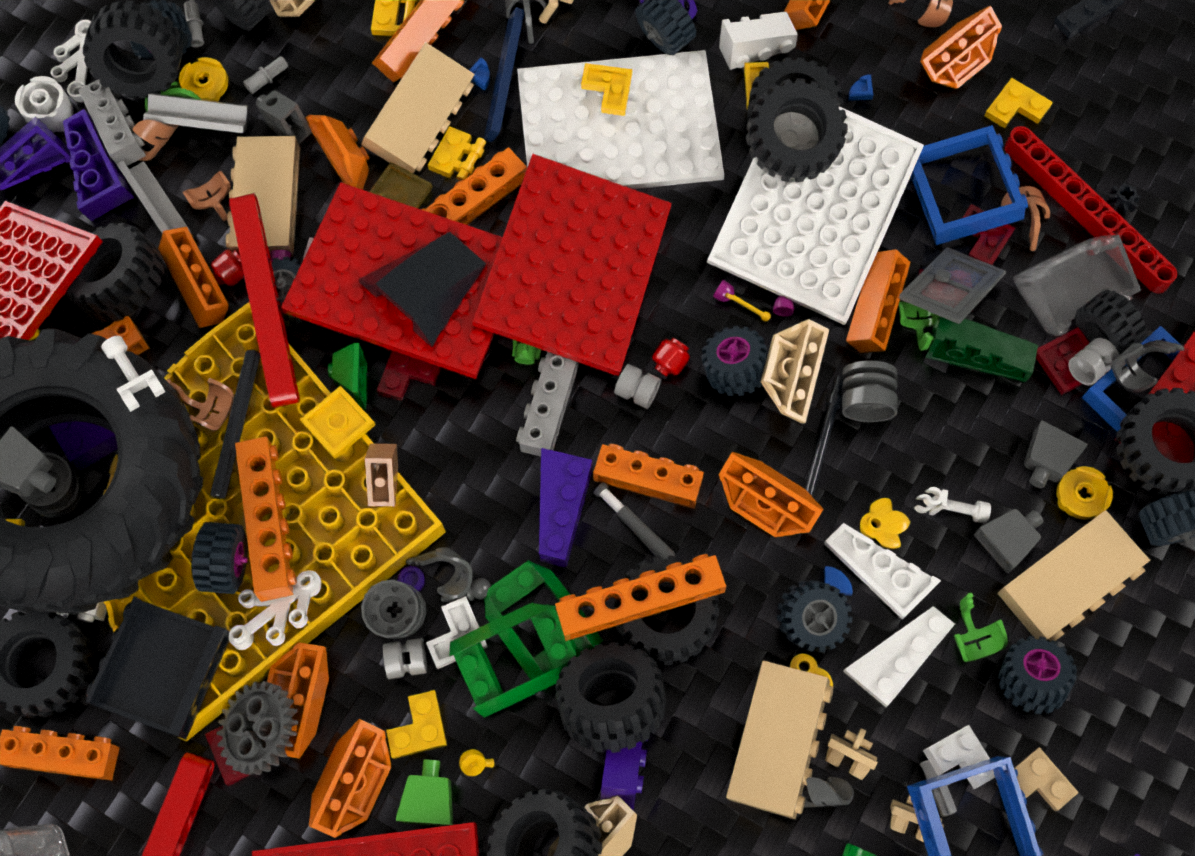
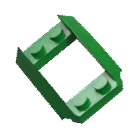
M526 561L488 588L487 595L484 598L485 618L490 623L502 617L501 612L542 583L547 586L558 602H560V598L570 594L551 570L531 561ZM580 609L578 612L579 615L584 618H587L583 611ZM512 628L498 634L530 680L554 669L545 649L532 657ZM597 632L573 639L579 653L586 648L591 650L595 648L594 645H598L603 641Z
M530 603L451 641L449 657L454 655L476 704V707L473 709L485 718L556 684L563 667H568L567 662L574 656H580V653L573 639L565 641L556 606ZM531 619L554 669L503 693L481 642Z

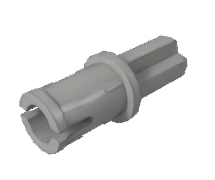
M194 0L186 1L184 3V10L192 35L191 47H201L204 44L201 28L203 21L200 19L198 4Z
M282 56L278 57L265 68L259 67V71L244 80L243 83L247 90L254 94L267 83L271 84L273 82L272 78L285 70L288 64Z
M929 760L920 763L926 779L938 776ZM948 785L932 789L940 815L949 816L954 814L957 809Z

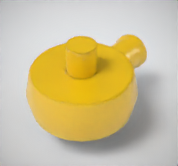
M470 749L461 755L459 766L464 774L476 776L485 767L493 768L494 759H485L480 751Z

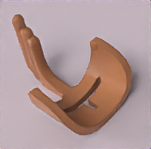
M889 0V5L904 3L906 0ZM930 0L929 6L918 20V24L927 27L943 25L950 15L953 0Z
M143 120L133 127V132L146 142L155 145L151 151L144 150L146 156L139 160L149 161L154 158L178 128V125L165 124L156 120Z
M222 171L217 172L204 185L183 191L184 196L194 209L201 210L214 207L223 221L227 220V214L220 202L228 195L231 186ZM209 191L213 197L209 198L207 192Z
M1024 186L1018 189L1020 194L1028 195L1026 198L1031 213L1030 250L1035 251L1041 227L1040 213L1036 204L1042 206L1045 219L1050 218V209L1039 189ZM1008 193L1003 197L1001 207L1012 204Z
M209 378L207 381L209 386L207 399L204 403H200L189 398L180 386L167 379V382L174 388L177 397L184 405L200 410L197 416H189L192 423L211 430H218L223 425L230 413L234 400V394L229 387ZM216 398H218L216 405L214 407V411L219 412V414L212 412L211 415L208 417L210 411L213 408Z

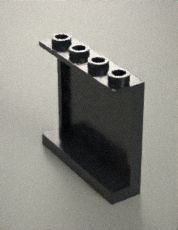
M134 596L132 602H129L124 609V619L120 627L112 635V645L108 653L102 657L99 663L100 671L95 681H92L88 686L85 702L186 740L228 646L229 631L216 625L213 627L146 603Z

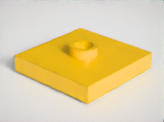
M339 386L300 419L302 424L334 459L376 425L342 386Z

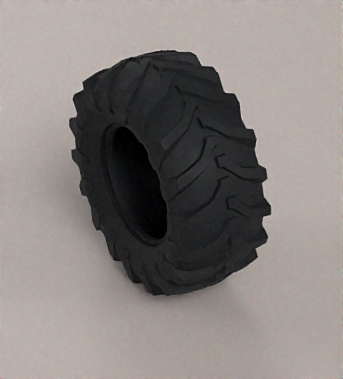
M45 329L40 332L35 341L11 336L0 339V440L11 426L25 438H28L33 433L50 425L77 421L92 423L111 431L116 436L118 446V462L110 486L94 506L77 518L55 526L26 527L6 521L0 506L1 606L32 614H49L50 612L84 613L96 609L99 602L129 597L139 590L138 580L163 570L169 565L173 559L170 552L171 547L192 530L195 519L190 515V512L202 489L203 477L200 476L198 460L201 459L200 444L194 424L189 417L190 414L184 403L177 397L174 388L155 368L142 357L126 351L125 354L137 374L141 376L152 370L165 390V393L158 397H155L149 386L134 393L133 396L140 407L130 412L117 391V388L129 381L115 358L109 359L105 355L101 346L107 339L102 336L88 333L85 337L80 338L58 329Z

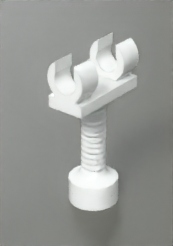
M113 336L102 344L101 348L107 358H115L129 381L117 388V391L130 412L140 407L133 396L134 393L147 386L151 388L155 397L165 393L152 370L141 376L137 374L125 354L128 347L121 336Z
M930 487L925 491V493H933L934 497L931 498L927 494H921L916 498L917 500H923L927 507L920 505L914 507L919 513H926L928 511L929 515H935L942 509L972 515L973 521L984 524L987 523L991 513L990 503L977 501L975 505L947 500L948 490L943 489L941 491L937 487Z

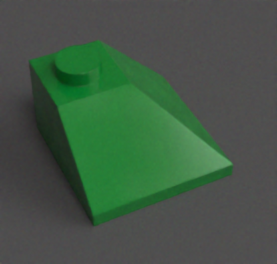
M353 343L333 353L332 363L328 364L329 378L333 379L337 388L342 386L363 410H366L368 362L360 344Z

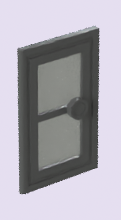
M947 247L900 293L899 299L960 324L1001 280L1006 271Z

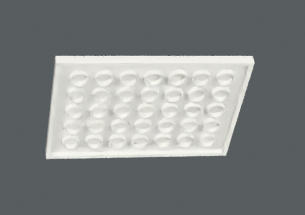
M705 50L676 53L674 56L661 54L517 69L527 168L532 154H536L631 189L724 180V169ZM585 63L633 69L625 116L601 113L604 92L581 89Z
M839 107V110H845L847 116L844 123L848 124V132L845 135L846 141L831 166L824 173L820 172L816 178L810 180L806 177L803 182H795V178H791L789 182L781 181L782 176L776 174L773 178L768 175L769 169L766 167L761 169L757 165L759 159L757 157L753 158L707 263L779 296L791 299L801 306L845 325L924 145ZM788 112L777 116L774 121V130L777 137L783 144L792 149H810L819 140L816 126L805 115Z

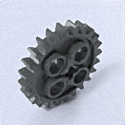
M265 681L262 683L253 682L252 686L244 685V692H235L236 701L228 700L231 706L230 709L222 710L226 718L218 722L220 725H223V730L218 731L217 735L223 736V739L217 745L225 748L220 755L227 758L225 764L233 766L232 770L248 775H261L262 771L270 772L271 765L279 766V756L287 757L284 750L285 747H293L289 738L297 735L295 731H292V726L298 724V721L293 720L292 716L298 711L297 709L290 708L294 700L287 698L289 692L281 690V686Z

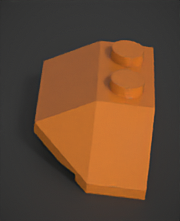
M988 6L960 21L923 51L920 62L932 82L957 89L991 62L997 44V37L1002 28L992 7Z
M325 115L306 116L307 123L314 137L342 182L363 190L369 173L366 162L369 160V156L363 146L360 148L357 146L356 142H358L354 131L351 128L347 130L342 121Z
M732 452L719 473L730 509L774 537L809 533L824 510L806 489L762 461Z
M298 642L292 650L283 655L270 667L267 682L281 686V690L288 691L287 698L294 700L290 708L297 709L298 711L292 716L293 720L298 721V724L292 726V731H295L297 735L289 738L293 747L286 746L284 749L287 757L300 759L316 735L329 681L327 652L324 646Z
M358 719L339 739L312 794L309 827L336 838L343 832L368 820L391 769L384 730Z

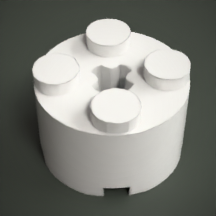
M39 76L30 79L31 82L26 86L22 85L16 93L15 104L27 123L36 116L53 133L63 132V120L73 115L71 100L61 85L53 78Z

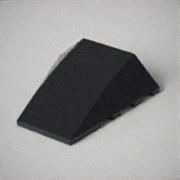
M448 232L358 280L376 298L381 294L413 322V331L428 345L433 347L438 335L445 329L450 317L459 308L462 299L470 291L486 267V263L456 236Z

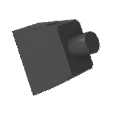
M272 91L267 96L261 95L257 99L256 106L265 122L279 136H296L298 144H300L312 133L296 102L277 91Z
M1041 421L1033 432L1024 462L1026 468L1034 471L1029 482L1038 488H1044L1048 479L1058 483L1088 444Z
M11 426L0 440V487L24 497L29 496L35 488L47 493L54 487L56 478L47 473L52 467V463Z
M1014 509L981 526L974 536L1008 574L1041 539L1040 534L1035 529L1044 521L1035 510H1032L1024 517L1019 510Z

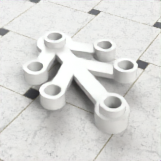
M90 20L78 22L75 26V35L63 45L57 46L53 52L57 60L63 62L51 69V75L57 82L65 81L68 77L67 72L77 65L76 79L68 85L67 92L73 101L80 103L84 101L81 95L78 94V90L86 86L88 70L84 62L83 45L91 23ZM80 44V49L70 57V51Z
M304 571L296 577L297 584L293 585L294 595L261 602L252 590L246 589L239 594L238 600L243 607H269L246 625L234 626L229 632L230 643L238 650L249 648L254 641L253 633L275 617L273 627L266 632V639L273 646L281 645L285 640L284 630L290 604L298 599L297 608L289 614L290 623L295 628L304 627L308 622L307 610L310 597L317 595L321 589L320 576L315 571ZM251 596V599L245 602V599ZM302 615V618L295 622L296 617ZM279 633L276 639H272L274 634Z

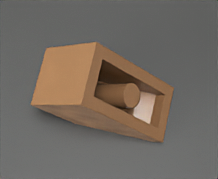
M370 444L365 456L368 506L395 507L398 477L397 444Z

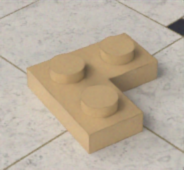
M1040 747L1014 768L1018 771V783L1026 798L1037 790L1054 811H1058L1079 793Z

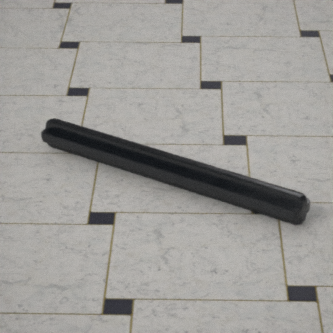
M247 350L245 352L210 492L211 497L216 499H225L227 496L237 456L235 443L240 442L261 358L260 352L256 350Z

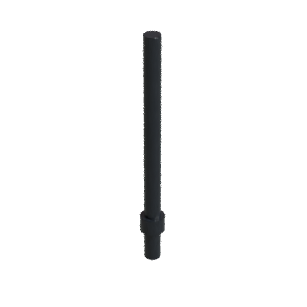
M835 376L831 393L827 394L825 402L827 408L805 489L812 497H814L836 411L840 408L842 402V376Z

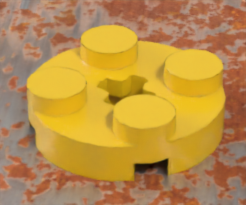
M202 57L198 58V62L193 64L189 62L182 68L179 74L181 89L184 88L194 92L202 100L218 102L228 87L229 81L225 69L219 61L213 58ZM205 77H208V82L204 84L199 82V80H204Z
M1081 466L1068 471L1058 482L1056 489L1057 504L1061 510L1074 518L1093 520L1108 509L1112 502L1113 490L1111 485L1108 486L1103 473L1092 467ZM1083 487L1087 488V493L1091 494V497L1082 498L1078 490H1081Z

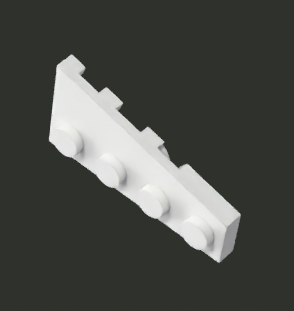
M844 523L824 542L902 620L941 581L934 576L931 577L924 573L916 565L909 564L897 557L894 552L883 549L875 544L873 540Z
M933 606L844 669L843 672L883 706L887 707L955 623Z

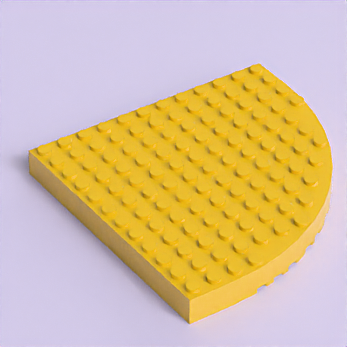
M250 302L209 331L185 351V356L167 370L168 374L164 378L166 380L170 379L172 383L180 386L189 398L200 403H204L207 399L209 390L207 381L209 378L229 387L235 396L245 352L247 350L260 352ZM290 344L289 348L300 402L275 409L272 407L260 358L240 442L267 436L270 443L276 445L279 460L275 461L276 469L280 470L282 476V485H278L279 493H283L286 503V509L282 510L283 518L287 519L289 525V534L285 535L286 543H290L293 553V559L289 560L290 569H294L296 577L304 571H315L321 578V589L317 595L310 597L307 610L308 622L302 628H295L289 621V614L297 608L298 599L290 604L284 630L285 640L281 645L273 646L266 639V632L273 627L275 617L253 633L254 641L249 648L238 650L229 641L185 741L191 739L222 714L223 709H228L230 707L228 700H237L236 691L244 692V685L252 686L253 682L260 683L269 674L270 667L283 655L292 650L298 642L306 644L311 642L362 601L373 585L388 580L406 565L407 559L416 557L446 533L440 520L399 472L395 507L368 506L365 456L369 445L374 443L364 434L334 459L302 424L300 419L331 393ZM216 398L213 408L210 411L208 417L211 415L212 412L219 414V412L214 411V407L216 405L218 398ZM185 405L190 415L195 417L199 414L200 410ZM230 413L218 430H211L193 423L200 444L201 459L198 460L200 476L203 477V486L190 512V515L195 519L192 530L171 547L170 552L173 559L165 569L138 580L139 590L129 597L103 602L106 605L109 624L113 632L120 627L124 619V609L129 602H132L134 596L146 603L213 627L216 625L225 628L229 632L234 626L246 625L269 607L254 606L252 608H245L238 600L239 594L242 591L249 589L254 592L249 549L244 578L239 589L234 594L198 591L192 577L193 547L196 536L205 522L242 525L247 537L237 456L226 498L216 499L210 495ZM117 454L115 455L110 467V479L107 489L110 486V483L116 471L118 462ZM265 465L259 466L255 472L263 470ZM268 489L262 490L258 496L265 495ZM266 514L261 521L270 519L272 514ZM269 539L265 546H271L276 539ZM279 564L271 565L268 572L275 571ZM251 596L247 597L245 602L249 601ZM302 615L296 617L295 622L299 621ZM279 633L274 634L272 639H276Z

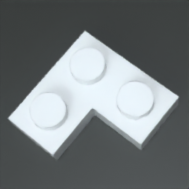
M466 596L441 607L451 632L426 642L437 669L456 661L454 655L449 657L451 641L479 628ZM485 641L481 642L483 649L488 647Z
M969 725L923 750L938 776L958 764L963 768L990 759ZM993 770L967 779L973 789H976L995 778Z

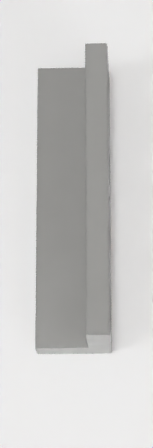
M149 93L148 111L144 113L143 120H156L165 124L244 133L247 130L248 105Z
M123 160L117 163V166L162 234L165 230L187 226L144 161L131 169H128Z

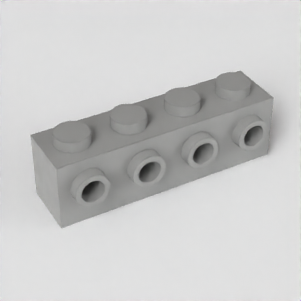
M98 79L78 91L109 156L116 165L123 160L126 166L146 156L142 148L145 143L142 138L133 132L135 123L130 115L126 116L129 110L123 100L118 99L121 94L113 93V89L109 87L105 88Z
M547 352L546 358H541L538 372H541L539 381L534 380L531 395H534L531 404L527 403L524 412V418L527 420L525 426L520 427L516 441L519 442L521 452L541 457V448L554 450L579 367L578 362Z

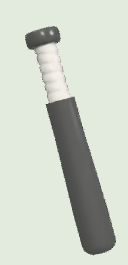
M605 482L601 483L594 490V494L597 497H602L615 510L617 516L655 556H660L661 560L668 559V555L676 556L674 551L627 506L622 505L610 493Z

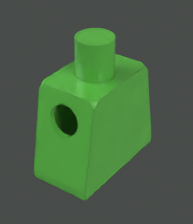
M423 760L422 776H408L396 816L397 822L429 826L453 825L451 781L448 778L439 777L440 761Z

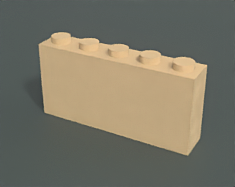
M425 42L366 133L361 145L409 176H412L415 170L420 172L427 161L424 158L426 152L432 153L439 142L436 136L439 132L444 134L451 123L448 117L451 113L456 115L463 104L459 101L461 96L465 95L467 97L474 84L471 83V80L475 74Z
M296 136L237 137V144L233 147L235 168L231 169L233 190L229 191V199L255 193L261 210L269 253L273 250H287L291 252V257H294L300 146ZM229 211L227 221L230 226V234H226V247L232 251L235 249L239 251L232 214Z
M1105 510L1007 584L997 594L1035 639H1039L1041 636L1046 637V641H1056L1065 634L1061 630L1067 624L1073 628L1085 618L1082 615L1085 610L1089 608L1093 612L1105 603L1102 597L1107 593L1114 596L1126 587L1123 581L1128 577L1132 580L1139 577L1146 571L1142 566L1150 560Z
M762 661L728 788L727 799L792 819H796L797 813L802 814L805 804V797H802L804 785L807 786L806 779L812 777L813 771L809 768L811 757L816 758L820 744L819 741H816L818 729L823 730L827 714L823 713L825 702L830 703L833 694V686H830L828 677Z

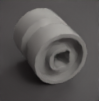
M1095 338L1069 360V370L1078 382L1084 385H1093L1112 369V362L1119 356V352L1110 341L1103 338Z
M627 364L617 381L614 394L627 400L632 397L635 404L648 409L658 392L661 379L650 373L644 376L641 369Z
M422 638L407 640L405 645H402L399 641L383 644L384 666L388 679L404 677L406 672H409L411 676L427 673L426 652ZM405 652L410 653L411 664H406Z

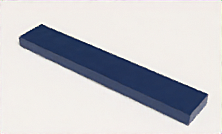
M518 7L515 8L508 18L484 134V140L490 143L494 141L501 130L524 16V10Z

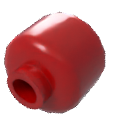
M236 249L234 251L224 250L211 263V268L214 271L212 274L220 285L225 283L228 286H235L244 278L240 253Z
M673 337L671 340L664 339L652 356V360L657 364L654 369L666 377L669 373L672 375L680 374L690 359V355L687 352L689 348Z

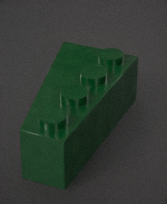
M938 316L931 330V335L934 339L926 352L925 358L1027 382L1032 375L1038 349L1037 344L968 319H964L960 324Z

